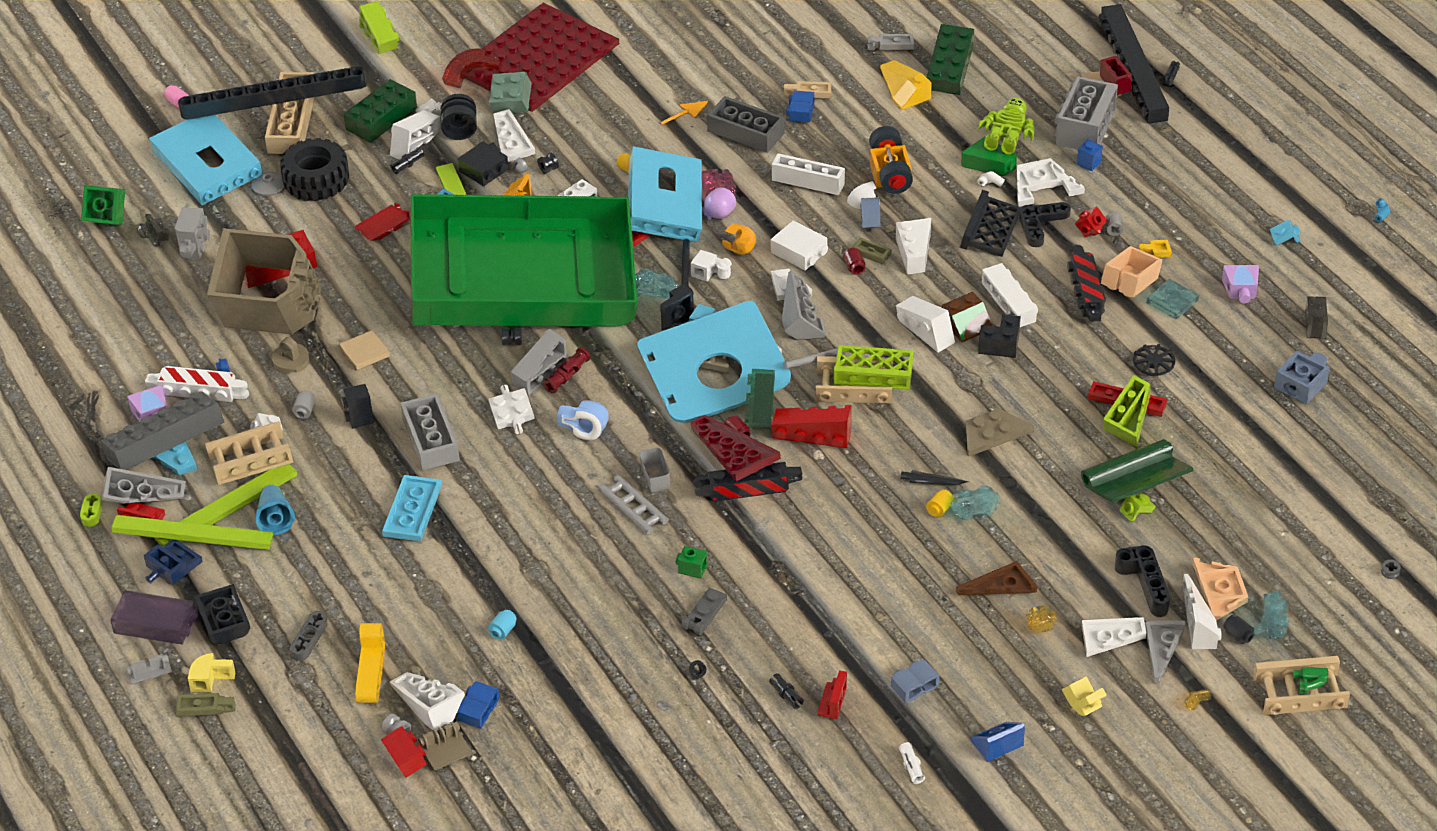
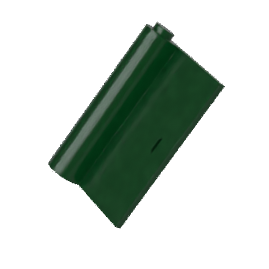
M1162 439L1082 470L1081 478L1085 487L1113 503L1141 491L1149 490L1154 486L1194 470L1193 467L1173 457L1171 443Z

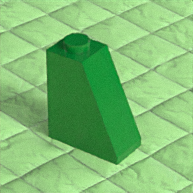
M986 136L962 152L961 166L964 168L982 172L991 171L997 175L1006 176L1017 167V154H1005L1000 144L993 151L986 149L984 146Z

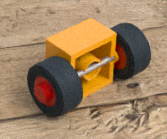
M882 126L875 129L870 135L869 143L871 147L870 167L876 188L883 187L886 192L891 194L902 193L909 189L913 182L912 167L906 147L902 145L900 133L896 128Z

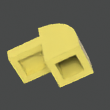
M213 653L197 658L191 664L188 675L191 692H212L214 679H235L233 660H215Z
M1087 677L1062 689L1069 704L1081 716H1086L1101 708L1102 702L1100 699L1106 696L1103 688L1094 691Z

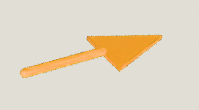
M708 101L680 104L684 111L661 121V125L686 113L696 118Z

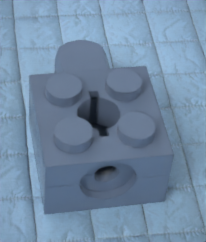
M1296 351L1276 371L1274 388L1308 404L1327 384L1330 367L1326 365V356L1321 353H1313L1309 357Z

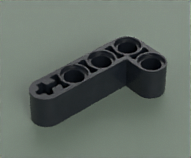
M1146 545L1119 549L1116 552L1115 571L1121 575L1137 573L1150 612L1156 617L1166 616L1169 611L1170 595L1154 550Z

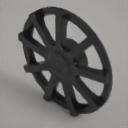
M1145 344L1135 351L1133 355L1134 366L1146 375L1161 376L1169 373L1175 366L1176 359L1172 350H1168L1160 346V344L1148 346ZM1150 349H1156L1154 353L1150 351ZM1166 355H1169V356H1170V358H1162V357H1164V356H1166ZM1140 356L1146 359L1136 360V357ZM1146 362L1142 369L1138 366V364ZM1163 362H1170L1172 365L1169 367ZM1162 366L1166 371L1159 373L1158 368ZM1152 368L1155 373L1147 372L1146 370Z

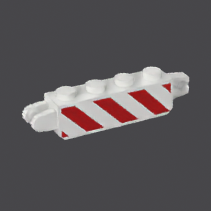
M166 366L162 368L160 373L148 374L145 379L146 387L153 388L162 385L166 396L190 398L194 393L204 392L213 400L232 402L233 399H247L249 396V391L246 389L248 388L247 382L235 379V375L232 372Z

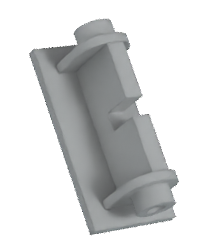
M160 654L149 658L147 663H145V660L133 664L130 663V666H127V672L132 684L172 672L167 654Z

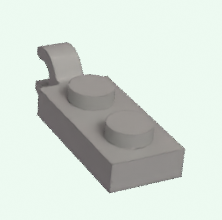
M879 34V37H868V43H873L867 45L868 50H875L877 47H880V50H914L913 34Z

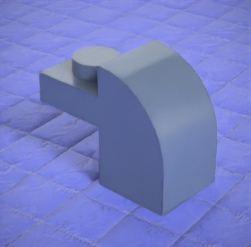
M879 197L861 198L862 228L881 227Z

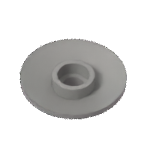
M265 172L263 175L252 180L251 183L252 190L261 196H273L285 189L282 174L277 172Z

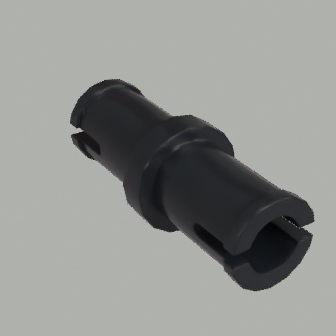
M417 147L409 154H404L400 160L390 165L392 171L398 174L403 169L410 168L414 162L425 156L424 152L420 147Z
M779 673L774 674L773 676L777 679V682L771 677L769 683L779 692V696L782 699H786L794 709L800 708L796 701L803 705L804 699L796 693L794 686L787 683Z

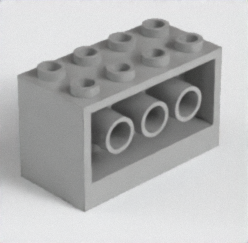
M1077 76L1075 82L1071 83L1070 93H1066L1065 103L1061 104L1060 114L1057 113L1055 117V124H1057L1054 131L1056 145L1078 150L1087 140L1101 144L1116 111L1118 85Z

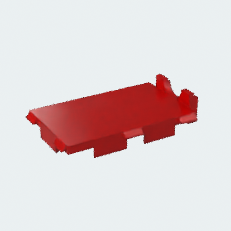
M395 202L394 206L391 204L357 224L355 229L361 231V235L368 240L375 241L378 238L381 240L388 236L389 232L393 230L395 232L403 227V223L410 221L409 211L402 210L400 205Z

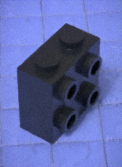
M484 141L458 158L459 172L483 187L509 170L507 155Z

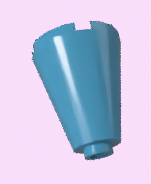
M268 485L262 490L255 514V521L260 531L273 532V535L283 534L291 528L292 523L295 521V512L281 489L276 485Z

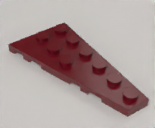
M703 415L690 422L693 432L735 481L756 473L758 470L781 459L780 451L707 415Z

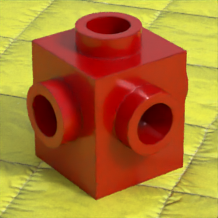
M1096 206L1081 212L1075 225L1086 238L1090 235L1096 236L1102 231L1101 227L1107 219Z

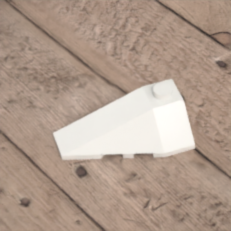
M1184 574L1182 590L1191 648L1217 649L1218 640H1221V628H1217L1215 617L1190 576Z
M408 672L389 682L392 688L422 722L432 730H439V727L444 728V726L453 722L464 697V692L454 684L448 683L443 685L440 684L439 680L435 679L432 682L427 681L424 676Z

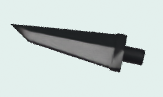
M916 470L911 472L901 471V479L910 480V483L959 485L969 482Z

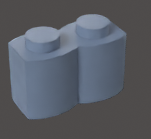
M926 660L913 662L907 669L896 671L891 677L890 687L905 703L917 699L922 694L937 688L940 675Z

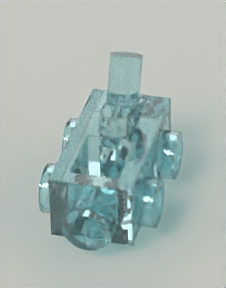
M646 268L640 269L635 274L637 298L644 293L670 299L669 292L678 287L674 277L669 276L667 273H654Z
M981 486L973 491L961 490L958 494H953L951 509L953 513H956L959 518L962 517L963 520L972 519L973 515L980 513L982 516H989L993 514V511L997 510L1000 498L998 493H995L989 486Z
M1280 591L1264 594V617H1261L1262 623L1254 626L1255 635L1266 630L1270 639L1286 637V628H1289V621L1286 615L1288 602L1287 599H1283V594Z

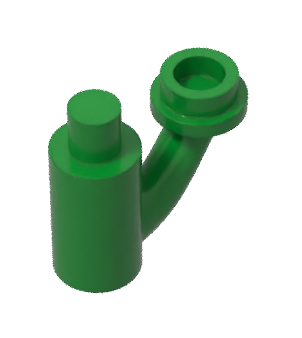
M1301 667V670H1293V678L1301 679L1299 681V693L1307 695V691L1319 688L1327 683L1328 668Z

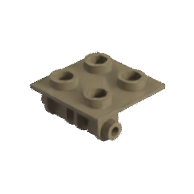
M450 722V724L444 726V729L439 727V731L434 729L433 732L425 735L422 734L421 738L417 740V743L420 744L426 753L425 756L434 771L473 754L459 732L460 726L458 722Z

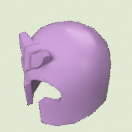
M716 188L705 198L702 211L708 220L712 218H725L734 210L736 198L730 190Z

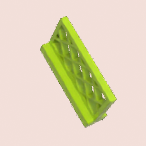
M839 345L836 365L834 367V385L892 387V389L910 390L914 350ZM842 352H849L852 355L845 357ZM863 354H870L871 356H869V357H867V358L865 359V358H864L863 356H861V355H863ZM888 355L889 358L883 360L880 356ZM902 356L909 357V359L905 361H902L899 358ZM857 358L860 362L854 364L851 360ZM876 359L879 363L873 366L870 362ZM895 361L898 365L892 367L889 363Z

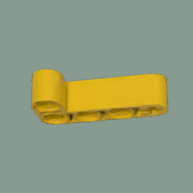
M361 623V653L355 690L356 703H378L385 653L382 623Z

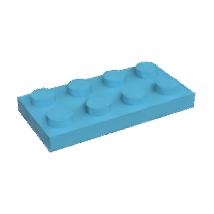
M404 475L383 527V537L421 542L440 493L442 480Z

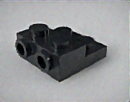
M681 284L669 292L670 299L660 304L662 331L689 322V317L694 311V293L689 286Z

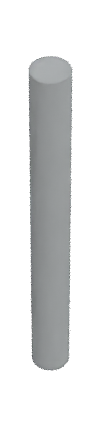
M838 348L786 361L782 365L784 369H789L816 362L817 356L835 357L837 356Z

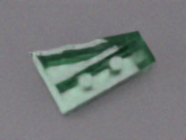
M752 369V374L748 373L747 385H751L750 393L747 392L746 404L750 405L749 412L745 411V423H748L749 428L771 430L775 370Z

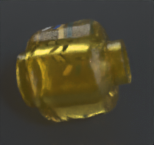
M1048 605L1030 608L1029 614H1026L1029 630H1033L1036 634L1052 631L1054 623L1057 622L1055 610L1051 611Z

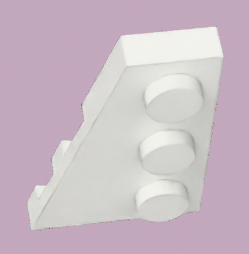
M1144 617L1082 620L1087 657L1146 639Z

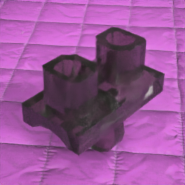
M145 214L146 223L139 225L137 233L141 238H149L154 247H159L160 241H168L170 232L167 228L163 229L161 218L154 219L151 214Z

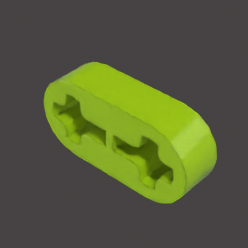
M90 493L83 500L80 518L84 526L92 527L99 522L103 507L99 494Z

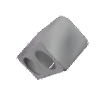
M652 448L641 451V468L650 492L669 489L670 470L660 448ZM651 466H655L660 469V473L656 476H650L646 470Z

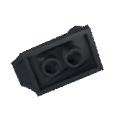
M234 584L194 596L212 643L223 644L242 638L249 633L251 629L250 623Z

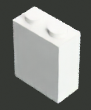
M795 221L789 223L771 239L772 254L803 270L814 265L828 251L827 237Z

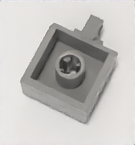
M182 207L175 225L180 256L188 259H200L202 252H205L206 241L210 238V231L207 229V216H204L203 208Z

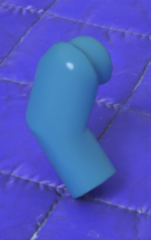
M1383 198L1376 201L1378 213L1374 216V219L1379 223L1390 214V208Z

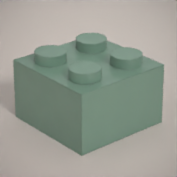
M526 72L493 74L489 104L494 113L510 109L512 113L528 112L532 83Z

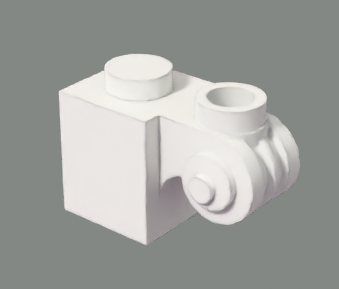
M700 250L691 262V277L708 281L714 273H717L720 279H727L731 275L732 263L728 258H717L715 254Z

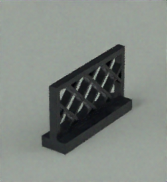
M982 190L964 232L960 248L967 250L968 246L1003 257L1019 217L1021 207L989 197V192ZM989 204L995 205V206H997L998 208H996V209H991V207L989 206ZM1010 210L1016 213L1009 215L1006 211ZM1001 212L1004 217L998 218L996 213ZM991 215L993 219L987 221L984 216ZM1008 221L1010 225L1004 227L1001 222ZM997 224L999 228L993 229L991 225ZM986 226V228L989 230L986 232H982L980 228ZM1003 232L1006 237L999 238L997 233ZM992 235L994 240L989 241L986 236ZM981 238L984 242L979 243L974 241V239ZM999 244L1001 250L994 248L992 245Z

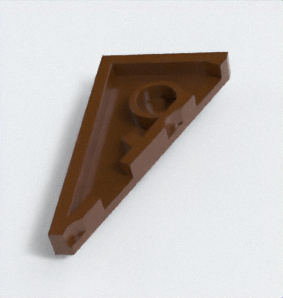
M1016 561L956 586V593L958 595L1035 593L1038 586Z

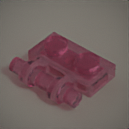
M718 169L702 171V185L705 197L716 188H726L734 196L736 195L733 175L728 169H725L723 173H718Z

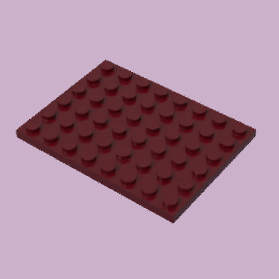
M543 2L455 68V72L457 75L491 91L493 74L526 72L532 83L528 110L533 112L620 43L619 38Z

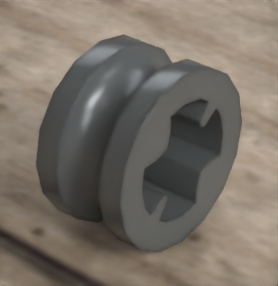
M1386 560L1382 564V575L1388 579L1397 578L1400 574V564L1395 560Z

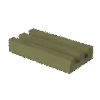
M859 238L852 246V248L860 250L862 257L882 265L888 259V256L892 254V249L863 238Z

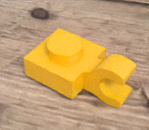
M1153 240L1149 244H1139V250L1155 257H1171L1172 251L1168 240Z

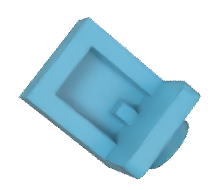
M1289 219L1270 229L1276 245L1293 237L1297 243L1301 241L1299 238L1301 232L1296 224L1293 225Z

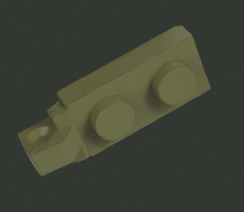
M219 693L178 695L175 712L177 717L216 715L224 712H234L236 703L234 697L220 696Z

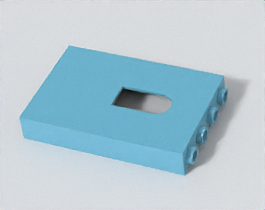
M216 115L187 119L149 138L152 151L201 205L263 175L260 161ZM211 146L224 162L219 167L212 168L207 166L196 153Z
M633 146L629 158L628 198L631 229L633 231L681 240L689 239L692 242L698 243L702 231V159ZM664 168L674 171L675 191L658 188L659 169Z

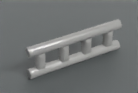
M620 475L615 476L614 481L616 484L607 488L604 484L599 486L598 490L647 534L653 532L651 525L660 521L663 525L668 523L669 519ZM623 488L628 494L620 499L614 493ZM634 499L641 504L634 509L626 505ZM646 510L653 515L646 520L639 516V514Z

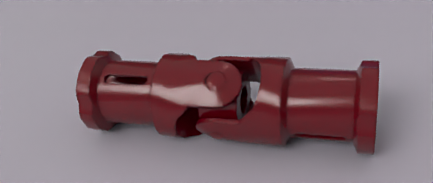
M582 347L577 348L576 353L572 357H568L565 363H562L553 371V375L543 381L545 389L550 393H556L561 384H565L580 370L583 363L591 359L588 351Z

